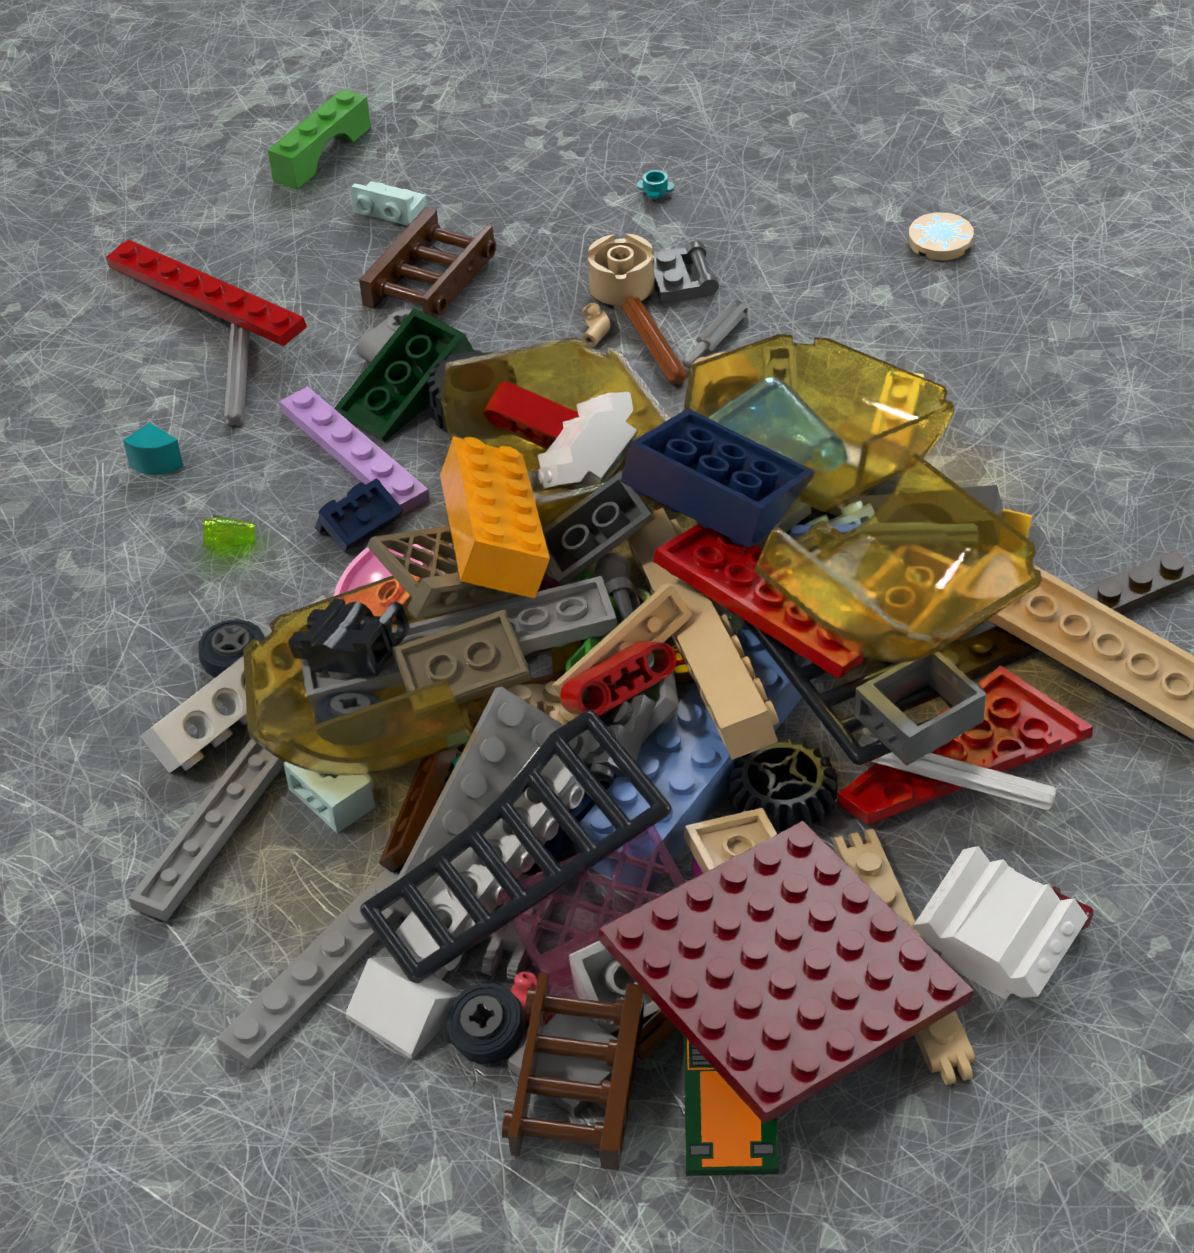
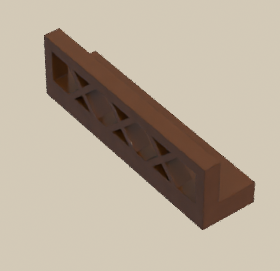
M451 727L427 744L379 861V864L390 872H393L406 862L436 801L444 789V781L449 779L455 767L452 761L457 758L455 755L457 749L463 752L468 742V739Z

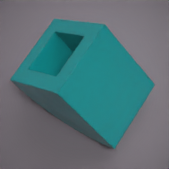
M150 422L123 440L129 467L140 473L151 475L165 474L183 466L178 440Z

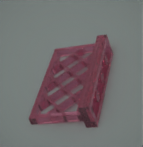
M652 826L625 844L621 852L615 851L607 856L618 860L612 880L589 873L590 869L577 877L580 878L574 898L554 892L540 902L535 917L523 913L512 920L537 970V975H539V972L548 973L549 987L572 976L569 961L570 954L599 941V928L629 913L623 914L608 909L614 890L638 896L633 909L635 910L641 907L643 898L652 901L662 896L646 890L652 871L670 876L676 888L685 883L655 826ZM647 834L654 846L650 861L628 855L630 843ZM579 853V854H577V855H575V856H573V857H571V858H569V859H567V860H564V861H562V862H560V863H558V864L562 867L563 865H565L566 863H568L569 861H571L572 859H574L575 857H577V856L580 855L581 853ZM658 855H659V857H660V859H661L663 865H660V864H657V863H656V860H657ZM624 862L647 869L641 889L618 882ZM542 871L521 881L520 884L527 890L547 876ZM586 881L609 887L603 907L580 900ZM504 890L498 892L503 905L511 901ZM548 899L571 906L564 926L541 919ZM576 908L600 915L594 929L585 933L570 928ZM605 917L613 919L603 924ZM523 922L532 924L530 933ZM538 926L561 933L557 947L540 955L533 942ZM567 936L574 937V939L565 943Z

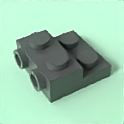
M645 695L633 696L599 715V718L635 762L656 703ZM588 730L568 742L597 779L612 781L613 778L626 777Z

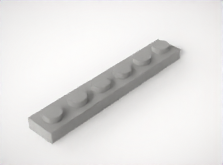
M263 728L257 730L129 896L132 909L167 922L282 769L283 763L296 750L294 739Z
M385 869L217 1037L219 1048L252 1069L379 939L361 915L360 907L365 901L396 882L398 876ZM389 908L382 911V914L391 926L401 917V915Z

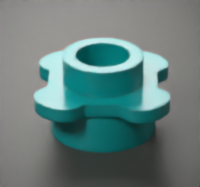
M650 170L643 175V180L638 181L637 189L646 192L648 198L655 199L664 196L665 192H672L674 190V183L668 182L666 172Z

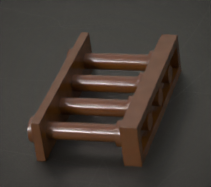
M425 207L359 279L363 306L375 309L384 298L391 296L422 305L425 314L437 319L446 311L448 305L483 265L494 256L497 244L494 240L493 226L487 224L475 238L441 229L438 224L437 210ZM440 241L464 248L465 250L457 256L430 247L433 243ZM423 259L448 266L449 268L443 274L413 265ZM406 277L433 286L425 293L397 285V283Z
M539 972L536 989L529 988L526 997L525 1014L531 1015L514 1107L513 1111H505L502 1124V1138H508L511 1156L520 1157L523 1136L593 1145V1150L600 1151L601 1168L619 1170L645 1010V991L639 985L627 983L624 1000L616 999V1003L550 995L548 973ZM546 1013L613 1021V1026H620L618 1040L610 1039L609 1043L542 1035ZM545 1053L607 1061L606 1065L613 1067L611 1081L603 1080L602 1084L535 1076L538 1054ZM531 1094L600 1103V1108H606L604 1123L596 1122L595 1126L528 1118Z

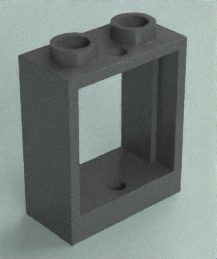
M931 646L857 687L854 716L907 766L981 724L984 720L986 693L977 682L970 680L961 672L950 658L945 657L934 646ZM929 684L953 707L917 726L894 703Z

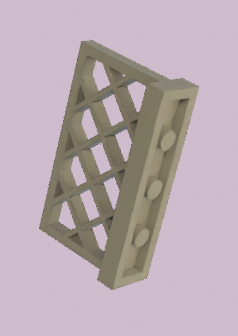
M450 526L371 537L367 544L370 551L412 597L407 609L415 618L475 608L521 596L461 582L454 547L441 542V540L453 544ZM414 544H417V545L422 546V547H424V548H426V549H429V550H431V553H430V552H427V551H425V550H423V549H420V548H418V547H415V546H413V545H414ZM388 548L391 549V550H394V551H396V552H398V553H401V554H403L404 556L401 557V556H399V555H396V554L390 552V551L388 550ZM438 554H441V555L446 556V557H448V558H450V559H453V560L456 561V563L451 562V561H449V560H446V559H444V558H442V557H439ZM410 558L429 565V568L411 561ZM436 568H437V569L442 570V571H444V572H446V573H449V574L444 575V574H442V573H440V572H437V571H435V570H436ZM411 574L422 578L421 582H417Z

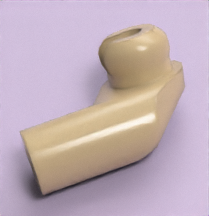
M597 303L588 304L582 311L583 316L586 317L585 322L589 327L583 334L582 340L585 345L591 348L600 342L611 326L605 311L600 310V306Z

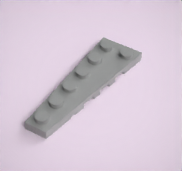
M502 686L495 688L397 880L435 854L475 821L509 786L538 747H541L549 735L562 727L563 724ZM438 873L417 887L422 896L425 895L438 878ZM403 898L388 907L405 918L412 911Z

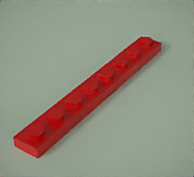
M129 239L106 256L110 268L283 347L307 328L303 316Z

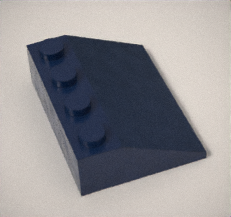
M687 408L630 443L620 482L630 486L636 493L642 496H649L665 504L669 510L682 513L696 520L700 526L714 529L729 537L733 543L750 548L772 531L813 479L815 471Z

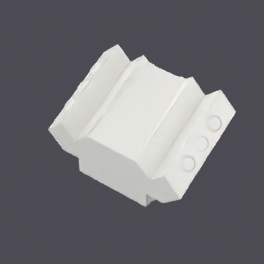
M630 391L606 393L605 395L590 398L588 401L576 404L579 417L562 422L564 429L545 453L538 454L540 469L528 472L533 492L564 488L585 498L613 476L627 457L630 443L637 435V429L625 422L633 412Z
M976 846L962 850L916 920L914 927L928 945L942 952L941 958L954 971L1006 1000L1010 994H1015L1020 998L1039 996L1088 917L1075 898L1060 900L1049 884L1042 885L1016 872L1007 865L1004 859L990 862L981 848Z

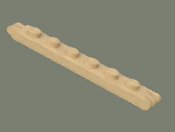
M873 828L864 830L865 844H863L858 832L849 834L848 838L851 846L847 848L842 836L834 837L833 846L836 854L923 939L914 927L915 919ZM956 1011L914 1035L930 1072H940L946 1086L956 1083L954 1067L957 1068L963 1081L973 1079L970 1063L975 1062V1055Z

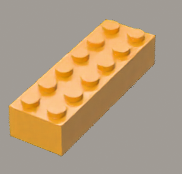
M453 437L440 473L460 581L535 599L550 557L523 454L508 446L497 448L485 445L482 441L472 437L464 439Z

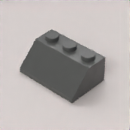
M620 471L542 529L550 557L548 566L562 586L656 519L642 496L636 493L630 486L620 482L623 471Z

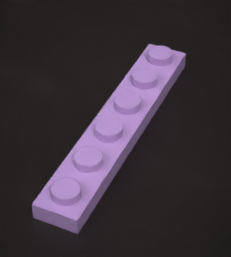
M308 386L279 401L281 412L361 482H364L366 485L377 478L403 509L402 515L430 500L428 488Z

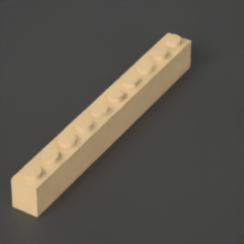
M663 508L653 511L656 519L628 538L627 541L651 594H654L664 584H672L693 614L671 636L731 760L778 742L773 728L774 725L779 724L775 708L771 700L768 701L760 679L756 678L748 656L745 657L737 635H734L726 614L723 615L720 604L653 562L655 549L682 534L676 518L669 520Z

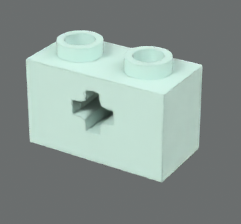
M323 738L283 763L289 790L336 833H339L375 808L372 791L375 786L369 774L363 769L357 770L340 748L336 747L334 749Z

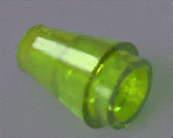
M214 514L213 518H204L203 547H213L214 551L255 544V522Z

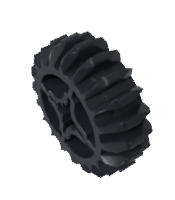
M790 737L786 743L776 742L743 755L742 758H736L733 770H730V775H728V799L730 800V805H733L735 814L762 808L777 834L802 821L810 828L812 824L821 826L825 816L831 815L835 799L838 796L837 774L835 769L832 768L830 758L822 757L819 748L809 750L806 741L799 745L793 744Z

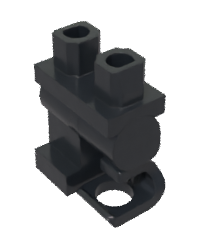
M333 599L325 610L314 609L307 617V627L309 630L306 633L295 632L288 640V644L293 658L307 660L311 672L322 673L323 670L329 672L377 676L393 656L392 647L400 645L409 633L410 626L404 608L398 602H392L382 616H374L372 611L360 602L354 601L345 604L344 599ZM396 616L397 630L395 633H392V620Z

